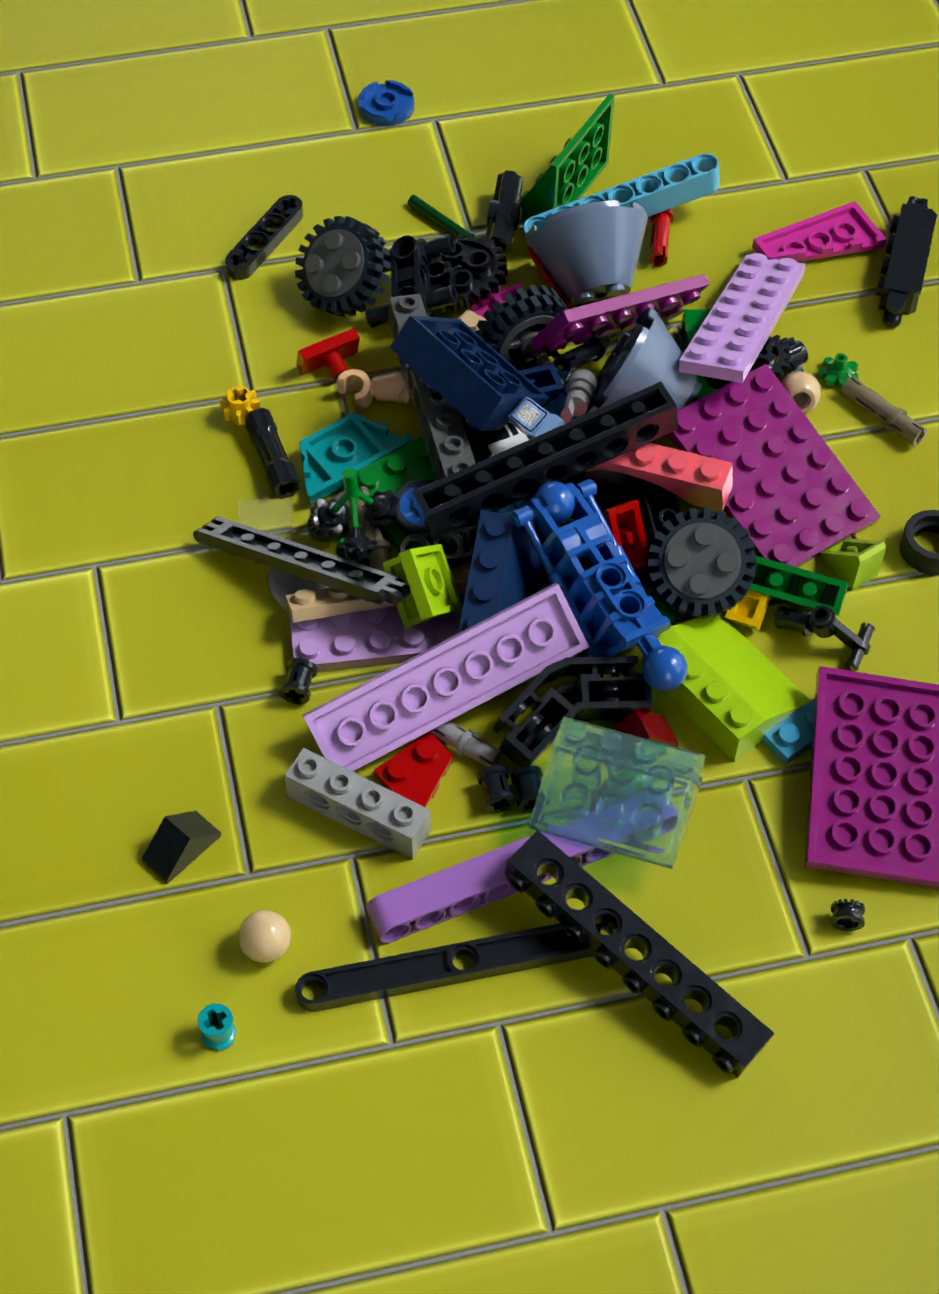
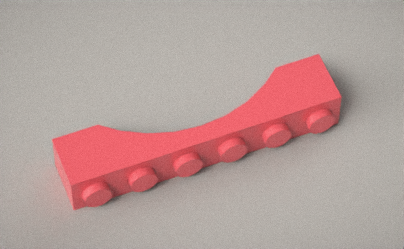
M652 443L644 444L591 468L593 470L623 473L644 479L676 494L691 505L712 508L711 510L715 511L724 510L733 485L732 462Z

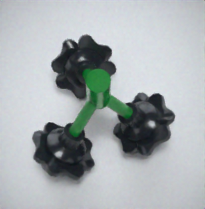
M347 468L342 472L345 493L338 501L334 498L329 500L319 498L315 505L310 508V513L313 516L312 525L319 528L324 535L328 533L340 534L343 531V527H346L349 523L345 516L346 508L343 506L349 501L351 526L348 527L349 537L343 543H338L336 550L344 551L346 559L357 561L369 558L371 550L377 546V541L369 540L368 537L363 536L362 526L358 523L357 500L360 499L365 502L367 510L364 519L369 521V525L372 528H375L379 525L388 526L390 521L396 518L399 499L393 496L392 490L376 491L373 496H367L359 491L356 471L353 468Z

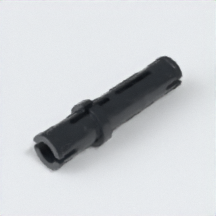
M614 332L600 339L598 336H592L582 345L556 356L553 364L555 368L563 365L557 372L561 375H566L590 361L596 362L604 358L606 353L613 351L619 339L610 340V338L616 335Z

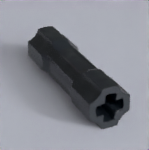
M260 408L250 411L244 417L245 427L251 442L257 449L274 497L284 499L288 496H294L300 490V481L293 464L289 462L278 436L277 426L270 410Z

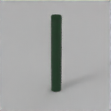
M415 194L411 195L408 199V205L456 238H458L460 233L467 239L471 235L469 231Z

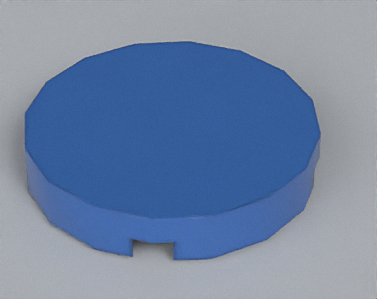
M385 80V84L379 85L378 81L373 82L363 88L359 94V112L364 119L379 126H393L403 123L414 112L413 92L409 87L397 81Z

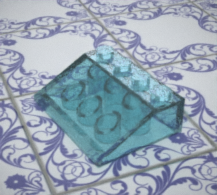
M563 717L552 745L529 823V829L539 830L543 833L673 869L702 782L706 755Z

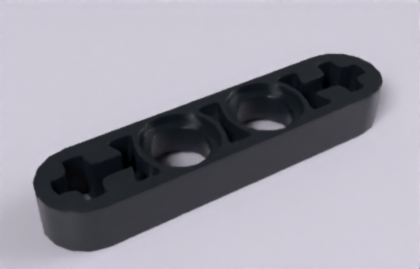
M294 195L280 197L226 256V269L232 279L244 280L249 278L302 220L303 205L299 197ZM270 225H278L281 227L275 231H270L266 229V227ZM254 243H261L264 245L260 249H251L249 247Z

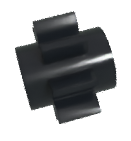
M794 337L780 339L778 343H787L788 348L786 352L791 354L790 367L787 374L796 371L804 372L801 364L808 361V352L805 345L801 341H795Z

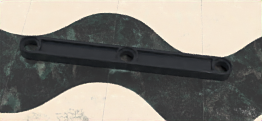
M561 923L308 972L297 980L295 993L298 1004L304 1010L321 1011L593 957V951L583 942L579 944L573 941L564 931V926ZM605 923L595 925L599 933H601L603 927L608 926ZM460 954H467L473 958L475 963L470 969L460 970L454 966V958ZM309 984H318L324 989L322 996L316 1000L306 999L302 995V991Z

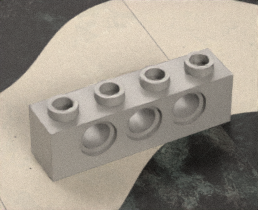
M305 748L302 749L284 775L288 798L412 860L431 832V810Z

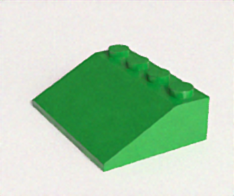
M610 93L573 138L567 139L563 150L558 156L555 155L552 158L547 170L538 175L530 191L524 192L520 200L523 222H526L532 216L581 199L609 162L614 95Z

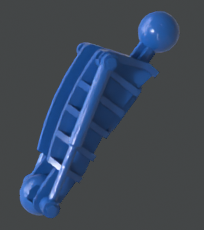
M588 479L576 485L572 482L563 484L557 481L544 483L537 489L533 498L527 501V506L512 511L511 520L517 527L524 526L549 575L547 579L550 585L554 583L559 584L589 648L582 651L581 657L614 656L637 645L644 656L642 673L645 681L653 689L663 692L676 689L684 682L687 676L685 657L676 648L662 646L657 639V635L670 629L671 622L667 616L664 617L655 607L653 598L647 596L622 546L617 544L593 497L597 494L595 482ZM573 514L577 518L576 521L560 528L557 526V524L566 522ZM531 522L535 523V525L545 538V542L543 544ZM589 556L594 566L584 571L579 560Z

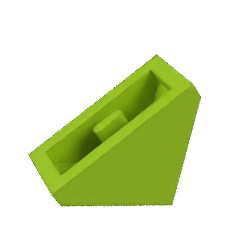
M846 538L821 552L820 556L841 580L849 582L848 587L854 590L878 576L886 545L884 541Z

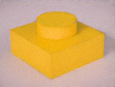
M748 590L745 597L735 607L727 610L725 618L727 621L759 630L770 597L766 594Z

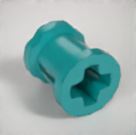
M220 1003L207 1005L198 1015L197 1022L202 1032L203 1044L210 1050H226L233 1045L236 1036L231 1010ZM218 1025L220 1030H217L214 1026Z

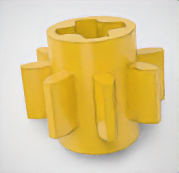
M242 385L235 386L226 390L227 398L220 399L221 411L224 412L225 421L231 420L234 424L240 426L246 424L244 417L250 411L258 410L261 407L255 390L250 391Z

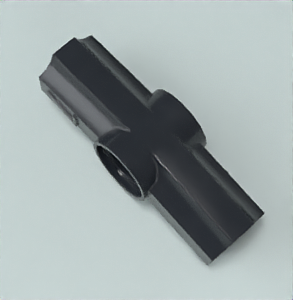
M507 170L502 174H498L494 199L490 200L488 228L486 230V241L494 240L496 247H502L503 254L510 252L514 230L518 229L520 218L519 202L523 186V177L519 176L515 171Z

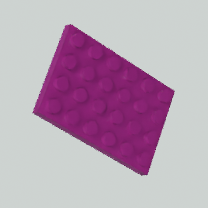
M767 364L748 373L743 383L731 382L677 411L678 430L667 435L678 450L733 463V485L723 512H726V516L731 519L732 517L736 518L739 521L738 524L742 528L745 527L749 532L748 536L750 540H753L755 546V555L798 568L819 556L821 552L833 545L852 537L876 523L881 517Z
M823 666L819 667L816 674L804 867L939 888V685Z

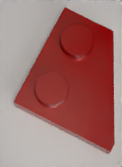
M429 731L375 768L374 777L383 787L426 808L430 799L434 798L441 778L446 775L452 764V754Z

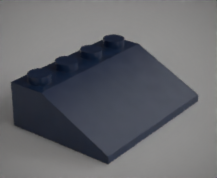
M410 315L389 347L398 355L397 360L403 366L416 371L421 376L420 381L425 386L438 391L443 396V402L448 407L459 410L466 417V423L477 431L498 430L511 423L508 415L525 397H529L539 406L546 404L549 400L546 394L461 319Z

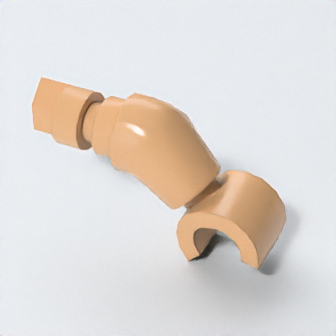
M358 369L344 371L338 377V393L347 395L352 391H359V393L355 394L357 412L369 407L372 397H376V401H395L401 405L405 403L408 406H412L402 372L396 371L375 376L372 382H370L369 376L365 372Z

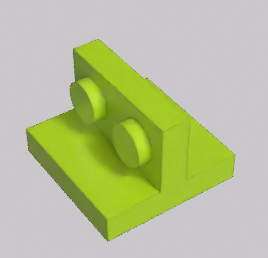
M441 544L409 549L399 553L398 557L382 563L386 573L400 577L403 583H406L411 589L410 595L397 604L404 628H409L463 609Z

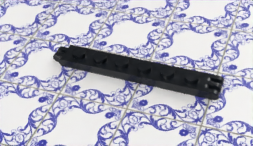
M219 516L193 533L194 539L199 543L251 560L257 564L266 565L283 573L295 575L309 582L327 586L335 591L356 596L367 602L376 604L387 602L397 605L411 593L410 587L403 583L402 579L398 576Z

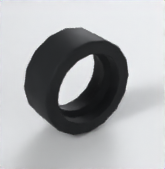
M923 510L912 515L906 522L899 547L903 559L909 566L919 572L936 575L939 574V553L927 551L919 546L914 539V535L921 532L939 534V510Z

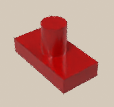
M352 328L298 350L296 366L301 375L326 366L333 381H337L340 374L349 370L343 358L358 352L360 337L355 328Z

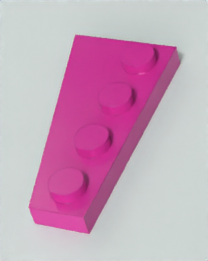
M854 201L753 238L752 248L756 253L766 255L769 260L791 258L796 260V262L882 249L886 247L887 238Z

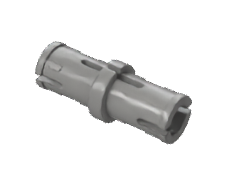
M448 721L431 730V733L436 738L455 748L458 755L462 757L466 755L485 767L497 765L501 759L499 757L502 756L503 751L477 737V732L472 729L465 730L452 721Z

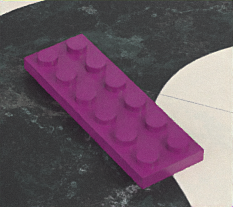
M705 274L564 310L537 334L531 342L536 352L550 349L551 352L565 347L570 342L579 345L588 341L592 336L597 335L600 339L618 329L626 332L637 325L634 320L647 307L654 309L660 319L666 316L667 320L682 314L685 305L697 301L701 297L700 292L710 284Z

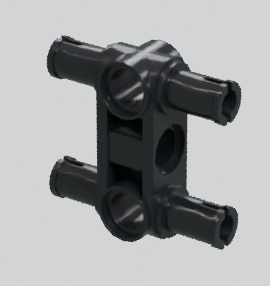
M450 233L428 241L422 238L414 239L409 235L402 236L389 249L390 256L383 258L391 262V269H383L382 273L391 271V296L420 294L427 317L433 313L434 309L458 304V294L453 284L431 291L430 263L432 259L456 252V244ZM389 303L367 308L368 310L365 311V315L371 328L387 323Z

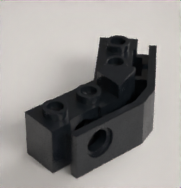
M638 656L566 657L546 666L495 723L493 731L498 734L502 730L507 734L499 749L519 767L533 765L573 720L624 719L634 709L650 712L654 707L652 687L645 681L643 673L634 672V668L639 663ZM579 676L575 682L556 690L551 687L542 698L535 694L542 685L560 677ZM530 707L533 710L530 717L521 726L519 724L516 725L515 722L519 715H522Z

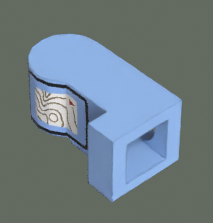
M525 397L508 415V419L529 440L565 424L563 419L554 413H549L529 397Z

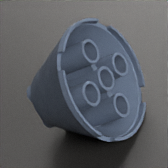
M619 200L599 201L556 212L546 217L547 224L538 229L537 225H534L527 232V246L531 247L569 302L579 307L630 293L648 216L646 209L634 202L631 203V207H623L619 205Z
M651 307L645 308L634 320L637 325L630 334L624 333L596 377L597 390L595 397L591 400L584 415L660 381L676 403L677 411L684 407L688 399L692 401L698 394L702 384L697 382V375L678 372L679 359L683 353L657 312Z

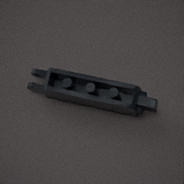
M910 196L907 204L902 203L900 215H893L889 232L895 233V236L889 235L885 253L890 254V257L884 256L880 274L886 276L885 278L879 277L875 295L881 296L878 309L884 310L882 320L884 325L894 328L900 325L903 314L910 315L916 312L937 214L932 209H928V199Z

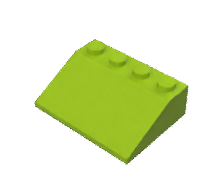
M710 615L707 618L698 617L671 626L669 630L656 636L662 646L676 648L684 655L687 663V676L684 682L676 689L664 692L733 761H736L761 743L766 732L811 701L722 615ZM642 655V659H641V666H640L641 669H642V662H643V660H644V656H643V655Z

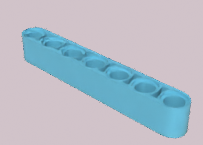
M708 153L700 154L532 216L524 223L525 237L532 226L537 225L538 229L547 224L546 217L582 204L619 200L620 206L631 207V203L634 202L642 205L649 217L709 195L720 186L718 158Z

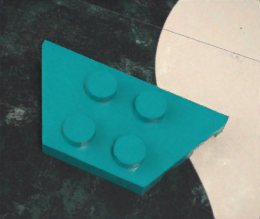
M352 412L300 440V452L308 502L313 504L317 499H322L344 487L343 470L353 468L357 472L413 442L414 438L407 434L404 438L389 432L388 426L378 422H370L366 417Z

